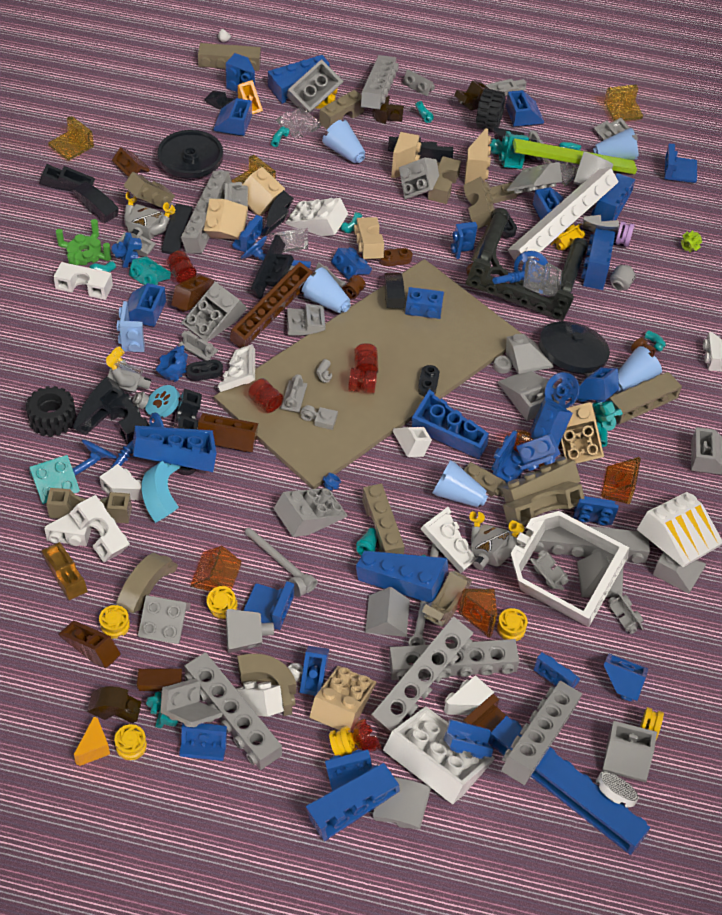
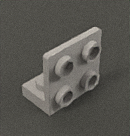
M146 595L138 636L179 644L185 613L190 611L191 603Z
M191 679L162 688L161 713L169 716L172 720L184 723L187 727H197L198 724L213 722L214 719L223 716L222 711L199 702L200 680Z

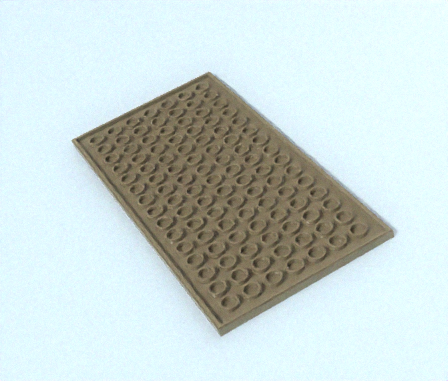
M424 259L402 273L405 290L404 308H386L384 285L351 306L347 312H342L325 323L326 328L324 331L308 334L256 368L254 381L219 392L214 396V401L234 419L259 423L257 440L311 489H316L325 482L323 477L327 476L328 473L336 475L393 434L394 428H401L412 420L413 415L424 399L418 392L421 370L424 366L433 365L439 369L440 374L435 396L441 399L492 363L495 358L506 353L508 336L522 333ZM409 287L444 291L441 318L406 315ZM324 359L329 360L331 363L327 371H329V374L332 373V379L327 383L320 381L316 374V370ZM295 375H301L303 383H307L300 412L306 405L313 406L317 413L320 407L338 411V417L333 430L315 426L314 419L311 421L303 420L300 412L281 409L289 380L292 381Z

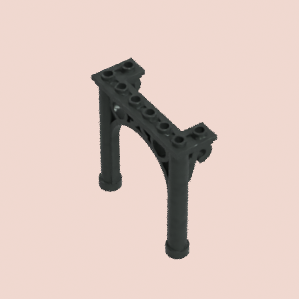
M496 208L492 213V221L478 257L474 259L465 284L564 321L575 297L571 292L583 255L588 248L587 241L583 238L572 240L562 274L556 281L537 284L520 280L514 283L494 284L492 281L494 277L491 274L504 276L509 273L501 266L496 256V249L509 219V213L504 208ZM538 292H545L550 298L541 296Z

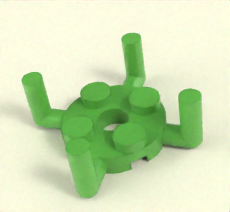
M91 220V236L78 234L70 242L64 241L62 229L56 230L58 246L67 249L69 264L78 266L87 265V262L91 261L95 263L99 259L111 260L110 244H103V253L101 242L97 239L99 236L98 220Z

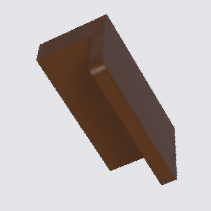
M122 147L119 148L112 159L128 177L132 172L138 174L141 169L147 172L151 170L133 152Z
M182 669L138 670L137 689L139 691H162L163 687L183 682Z
M492 694L471 712L463 722L487 728L492 732L507 715L498 708L499 698Z

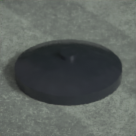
M182 130L172 133L161 141L157 151L161 167L168 173L182 178L206 176L218 169L223 161V147L220 141L213 135L199 130Z
M557 321L550 323L543 328L539 337V347L544 356L555 365L576 373L595 372L600 367L606 365L610 356V349L605 339L593 329L576 322Z

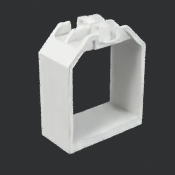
M560 511L531 518L526 526L528 531L526 534L520 532L517 537L518 546L515 545L511 552L512 563L520 590L589 627L628 559L629 547ZM560 526L615 555L584 611L522 578L521 572L545 530Z

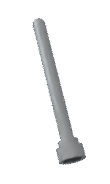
M247 528L245 530V534L287 571L293 576H300L306 585V593L311 592L316 587L317 579L312 575H304L253 529Z

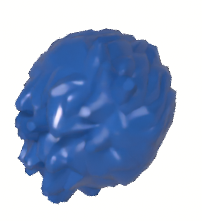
M176 346L167 355H162L159 358L160 363L156 367V372L169 381H178L179 377L186 373L185 368L188 354L184 353L185 346Z

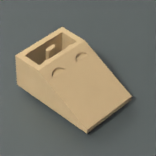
M485 129L468 148L465 184L479 177L484 182L485 179H488L489 170L487 169L490 167L491 157H488L491 151V136L488 135V129Z
M589 402L567 408L573 414L561 439L564 456L567 459L575 460L576 464L603 458L604 453L592 403Z
M337 666L315 696L309 718L337 730L349 726L350 730L348 732L350 733L357 724L376 685V681L367 676L352 672L348 668Z

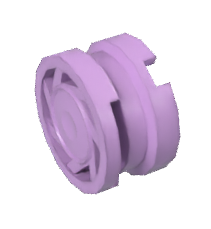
M621 221L615 244H624L625 247L629 246L634 224L628 225L626 222Z

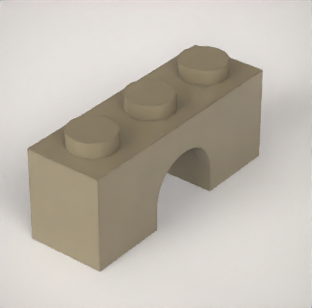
M353 90L321 108L319 124L328 129L336 121H342L345 114L355 118L364 113V107H361L362 95Z
M442 157L441 161L437 162L439 177L433 190L428 192V200L447 204L451 195L452 183H456L460 174L461 161Z
M135 172L131 173L124 184V187L135 197L162 208L166 202L170 205L175 197L164 185L155 181L151 183L145 177Z
M479 177L463 185L465 196L472 205L468 207L472 222H476L477 229L491 223V216L495 210L492 204V195L489 193L491 188L487 181L484 182Z

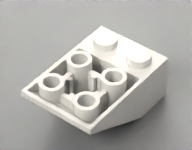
M341 198L301 201L290 214L286 225L319 236L335 235L347 217L348 212Z

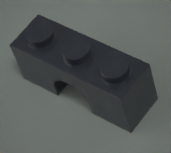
M124 392L110 405L113 409L108 415L111 421L116 418H125L118 421L119 433L127 445L133 440L135 426H149L146 418L143 419L141 417L139 408L132 404L128 393L125 394Z
M184 388L176 408L173 428L197 430L198 420L195 419L201 406L202 394Z

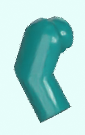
M422 101L417 102L415 106L426 123H431L434 119L433 113L425 108Z
M285 126L280 127L274 134L271 145L278 147L282 135L287 137L290 129L285 128Z
M355 212L349 224L346 222L342 223L341 230L347 234L354 231V225H357V218H362L363 215Z
M110 261L106 265L94 263L89 268L110 273L116 268V265L113 261Z
M650 330L647 331L645 338L656 343L654 348L661 352L663 347L666 346V342L660 335Z
M597 422L602 447H606L608 445V432Z

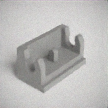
M241 182L225 183V199L248 207V186L242 185Z

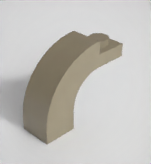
M155 552L151 553L132 571L119 594L116 604L131 613L142 610L146 595L150 594L155 584L162 577L176 572L178 564L172 562V559L168 556H160Z
M451 571L435 600L425 604L422 610L425 613L424 618L441 627L446 625L465 597L472 579L457 571Z
M264 654L237 656L241 684L244 685L243 683L256 681L280 685L284 709L283 715H292V706H296L294 694H296V681L289 668L278 659Z

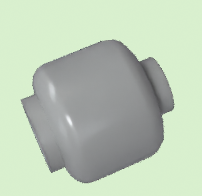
M629 265L617 266L610 276L612 287L618 291L629 289L636 278L633 268Z

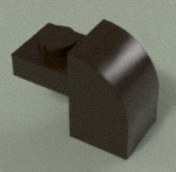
M472 80L467 91L456 90L454 96L459 99V103L466 106L469 110L478 109L482 92L488 87L482 82Z
M390 96L385 98V103H382L380 109L373 108L372 110L373 118L379 123L386 124L387 121H403L404 106L389 104Z
M105 686L91 693L87 712L103 720H107L115 715L133 724L138 721L142 701L129 696V690Z

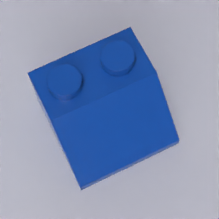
M544 397L530 429L531 437L535 439L552 433L557 446H559L573 413L550 398Z

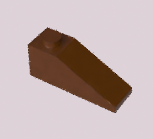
M198 274L175 285L171 305L183 312L194 308L214 284L215 280Z
M73 620L59 633L63 640L91 662L105 669L113 664L121 655L111 636Z

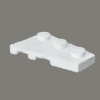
M253 344L235 350L229 362L230 368L223 375L224 381L218 385L220 392L243 384H249L255 380V348Z
M447 507L424 524L421 530L455 568L462 573L473 564L476 558L466 539H463L458 531L459 526L457 522L453 521L450 516L451 511Z

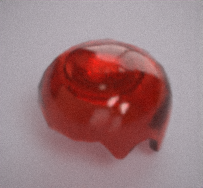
M366 718L358 720L353 728L355 744L363 751L369 750V752L380 750L382 749L377 736L370 735L373 729H371V725L367 724Z

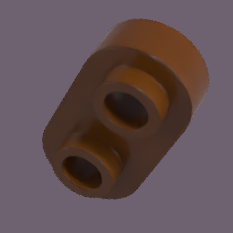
M408 248L384 250V258H379V263L386 267L407 265L411 263L413 253Z

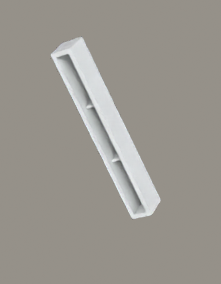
M598 169L513 244L508 251L514 261L525 251L541 252L613 188L619 181L612 169Z

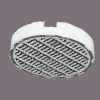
M601 772L596 779V783H600V791L615 803L620 804L623 802L626 803L625 807H633L639 799L635 789L613 773Z

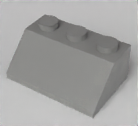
M321 59L288 89L287 97L298 108L310 113L344 81Z

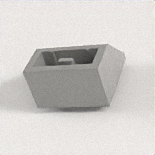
M422 158L399 167L404 198L406 200L433 190L439 177L436 159Z
M696 427L691 440V471L722 475V436L716 430Z
M613 721L608 735L602 771L646 783L657 732Z

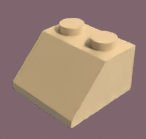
M400 132L393 152L391 178L400 176L399 167L420 159V155H418L421 149L419 135Z
M263 167L252 173L243 184L248 186V207L259 216L268 211L277 196L283 190L285 191V188Z
M209 199L204 232L210 238L239 240L241 232L245 229L248 207L226 199Z

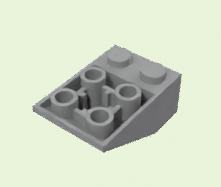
M560 162L523 169L507 188V192L514 191V194L557 186L556 183L563 182Z
M214 282L181 323L201 339L208 342L234 324L247 307L217 282Z
M526 372L500 380L498 385L524 419L529 421L534 419L545 397V388L549 380L534 372ZM551 395L553 401H555L556 403H559V402L554 398V395Z
M328 488L283 492L274 507L275 512L292 537L310 535L348 516Z

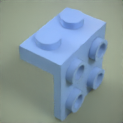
M123 301V307L119 308V318L121 319L117 320V331H120L118 343L122 344L124 351L144 352L143 322L129 320L128 302Z

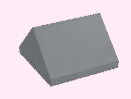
M392 587L369 595L365 633L407 637L410 600Z

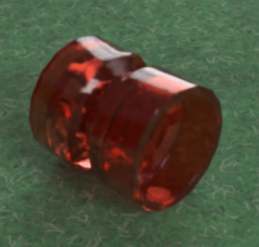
M175 251L168 256L167 265L178 283L196 276L197 271L186 252Z
M369 343L358 345L354 349L355 373L361 378L374 377L378 373V350Z
M351 367L348 391L359 392L363 390L364 393L375 394L377 371L367 369L363 372L361 368Z
M264 378L258 379L249 388L248 396L266 413L274 412L282 404L283 395Z

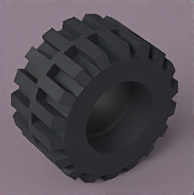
M488 88L484 89L477 109V128L493 131L494 127L499 128L504 111L505 92Z
M46 386L44 389L39 388L37 392L31 393L32 396H29L26 402V412L30 427L34 429L35 433H40L41 436L48 435V437H53V435L60 436L61 433H67L68 428L72 429L73 423L76 421V410L73 396H71L69 391H65L64 388L58 389V386L53 388Z

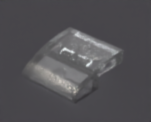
M302 106L291 114L288 111L275 120L281 127L289 128V134L294 139L302 138L321 127L320 122Z
M529 258L525 264L523 286L540 294L555 296L557 291L561 289L562 270L550 263L542 266Z

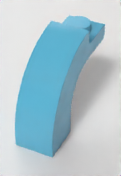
M161 461L150 468L143 477V500L155 523L179 508L168 489V478L181 467L179 465Z

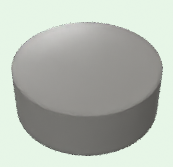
M506 356L495 358L494 370L502 374L508 373L512 367L511 359Z
M294 576L289 579V582L294 583V595L296 597L306 594V585L300 576Z

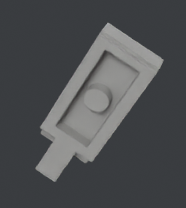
M508 79L487 84L486 86L489 89L505 92L506 96L509 91L526 90V81L524 79L517 81Z

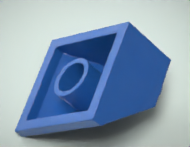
M609 653L604 667L616 692L627 701H638L649 668Z

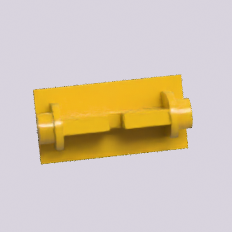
M582 223L577 226L571 225L566 229L565 233L562 232L555 238L551 246L556 243L557 249L563 251L571 246L573 239L584 238L585 233L579 228Z

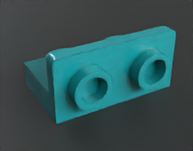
M506 131V135L502 139L503 149L499 153V161L503 167L522 169L525 154L515 153L513 141L514 138L528 141L529 137L513 135L510 131Z
M145 256L132 260L129 276L143 285L147 283L158 285V282L170 279L172 272Z

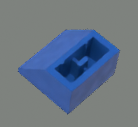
M234 53L226 62V89L238 92L239 84L253 80L255 86V70L248 57Z
M523 90L508 92L506 109L513 126L544 124L543 117L534 99Z
M236 98L221 108L214 131L245 136L252 118V101Z
M551 187L535 190L533 207L539 218L542 220L564 200V197Z
M147 283L133 291L128 300L129 320L143 322L144 325L155 327L166 303L165 287Z
M600 367L587 377L579 386L578 401L595 400V402H605L619 390L618 368Z

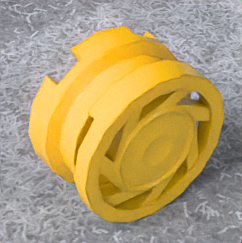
M226 586L214 588L207 596L210 612L216 618L226 619L227 609L237 610L238 603L235 594Z
M110 605L101 611L99 622L102 633L111 636L112 639H117L118 636H124L128 632L130 621L125 608L119 605Z
M515 608L504 610L499 616L497 624L498 634L504 640H520L524 637L528 624L526 615L521 610Z
M646 707L640 728L657 732L656 740L660 732L664 712L659 710L655 712L652 708Z
M132 724L125 725L115 734L116 751L121 758L136 760L143 756L147 743L145 732L141 727Z
M349 726L342 727L340 731L336 732L333 730L329 733L331 747L335 756L350 755L358 750L355 748L356 740L353 733L348 732L350 730Z

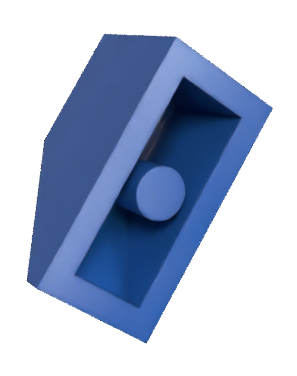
M308 646L305 653L300 693L316 696L323 687L330 649Z

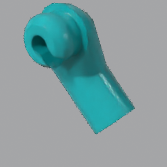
M561 142L559 144V147L580 151L582 147L572 142Z

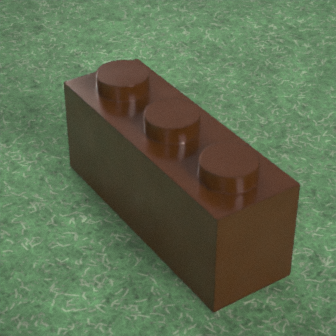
M202 413L198 422V430H212L215 445L238 449L242 452H253L259 423Z

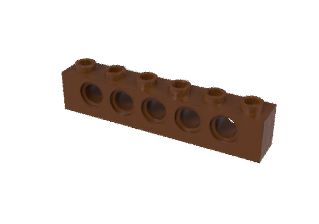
M299 262L231 329L229 340L239 348L248 346L302 292L304 283L310 275H313V271Z

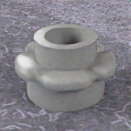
M145 392L136 393L132 403H134V406L144 409L148 403L149 396Z

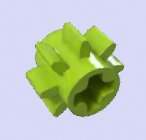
M692 230L690 233L687 231L682 235L681 246L684 250L692 252L701 248L699 244L702 243V238L699 233Z

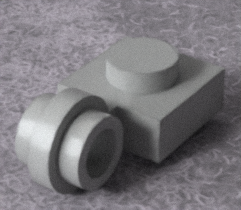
M310 405L303 407L300 412L303 420L311 421L314 419L315 426L333 430L338 417V411L320 407L317 413L315 408Z

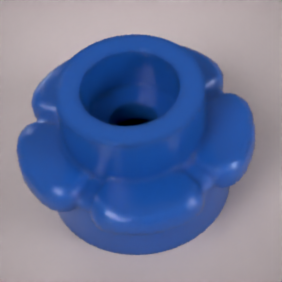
M328 473L327 476L323 477L326 488L329 490L339 489L341 479L338 476Z

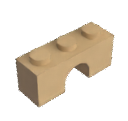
M377 217L357 218V225H354V234L356 235L359 253L362 252L363 259L384 258V241L382 234H379Z

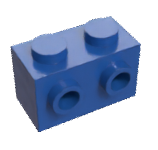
M409 287L405 314L440 319L444 291Z

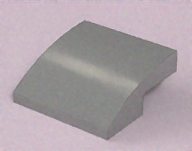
M619 118L612 123L608 121L594 127V131L602 140H605L630 127L622 118ZM636 134L632 135L638 141V136Z
M584 151L573 183L581 185L598 169H612L613 164Z
M601 215L584 216L582 228L594 233L595 229L598 228L614 231L617 234L619 220L601 222Z
M306 304L305 310L287 308L288 335H308L325 330L323 306Z
M394 777L399 784L400 792L377 806L374 810L373 818L375 821L397 823L398 827L420 829L431 788L418 782Z

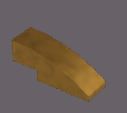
M60 542L41 550L50 570L68 600L88 592L85 580L78 572L75 562Z

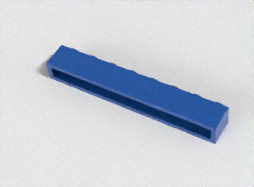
M506 716L490 733L488 744L502 755H505L508 749L513 750L511 745L517 735L522 737L520 732L523 728L518 721ZM551 747L531 775L535 781L629 855H632L650 830V826L647 825L643 818L634 815L622 802L618 804L606 797L589 776L581 774L574 768L572 763L563 760Z

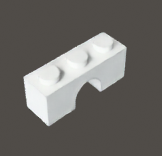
M61 262L54 275L56 289L73 292L76 286L84 284L88 287L90 297L106 300L113 286L112 274L109 272Z
M96 495L77 504L70 512V515L80 529L91 526L99 531L101 537L93 545V548L103 562L121 554L130 545L126 536L120 531L115 520L104 508V504Z

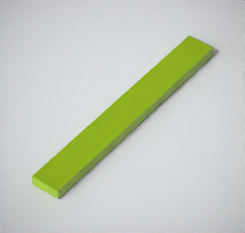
M515 138L513 141L515 153L580 164L584 152ZM591 153L613 164V171L636 174L637 167L633 160Z

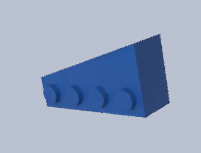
M323 55L268 71V87L281 104L285 103L286 99H288V89L321 59L330 67V63Z
M617 173L615 176L619 182L597 201L596 208L593 209L591 216L601 215V222L617 220L633 192L636 179Z
M596 228L595 233L590 235L589 244L592 246L588 245L586 255L589 257H586L584 267H587V269L583 268L581 279H584L583 286L599 290L604 289L616 232Z
M429 389L412 417V427H424L430 438L480 459L488 445L489 433L470 419L467 420L462 416L461 412L457 409H452L445 400L436 397L434 392Z
M135 426L132 443L133 456L209 472L214 471L217 452L212 430Z
M364 551L356 565L358 581L384 589L392 587L403 595L428 603L435 600L449 573L447 558Z
M385 763L374 765L363 775L354 778L345 785L307 805L306 809L309 820L325 842L400 792V787Z

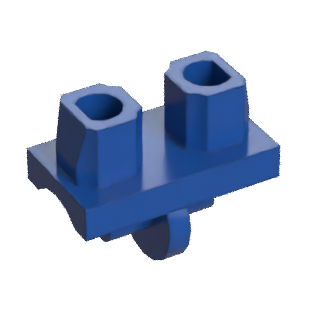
M126 232L123 242L112 246L111 251L115 254L116 258L122 259L123 268H128L129 263H132L133 259L138 258L137 251L133 250H141V239L132 238L131 233Z

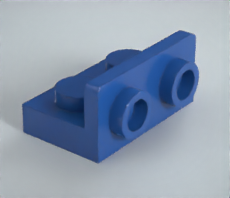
M256 215L253 220H250L244 231L241 232L239 240L236 239L232 247L243 252L251 248L263 231V217Z
M476 222L456 224L455 231H453V243H451V252L455 254L456 259H460L461 252L474 250L478 227Z
M552 433L516 446L524 463L520 466L521 470L528 468L531 471L538 468L541 463L545 465L551 464L561 454Z
M543 652L537 657L534 671L555 686H557L559 681L572 688H575L579 683L580 678L570 669L559 664L553 657Z

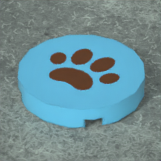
M164 385L156 389L149 396L148 403L145 406L146 412L150 416L154 412H157L160 417L169 416L179 404L178 398L180 393L171 385Z

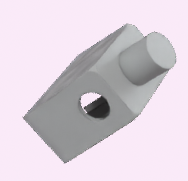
M227 609V653L261 646L262 636L274 635V624L261 623V613Z

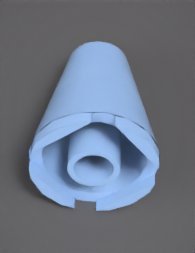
M345 119L343 122L338 120L327 129L329 132L327 136H323L322 142L324 145L353 163L362 162L365 158V150L349 123Z
M628 128L595 144L593 153L637 160L639 155L637 140L632 137V135H635L633 129Z
M321 267L315 270L316 274L314 276L310 275L302 288L304 294L302 296L335 312H347L351 304L346 293L325 268Z
M639 346L618 370L619 390L616 393L624 392L629 387L633 388L643 381L651 380L662 373L661 364L655 356L651 357L648 354L650 351L647 348Z
M451 460L432 492L435 496L477 508L479 505L483 506L488 498V495H486L487 490Z

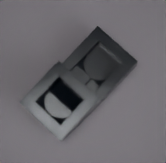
M212 91L204 100L209 105L221 110V108L236 98H227L225 92Z

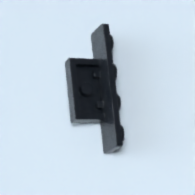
M275 235L252 283L251 290L257 299L262 298L267 286H275L289 272L294 261L292 255L282 254L285 243L280 235Z

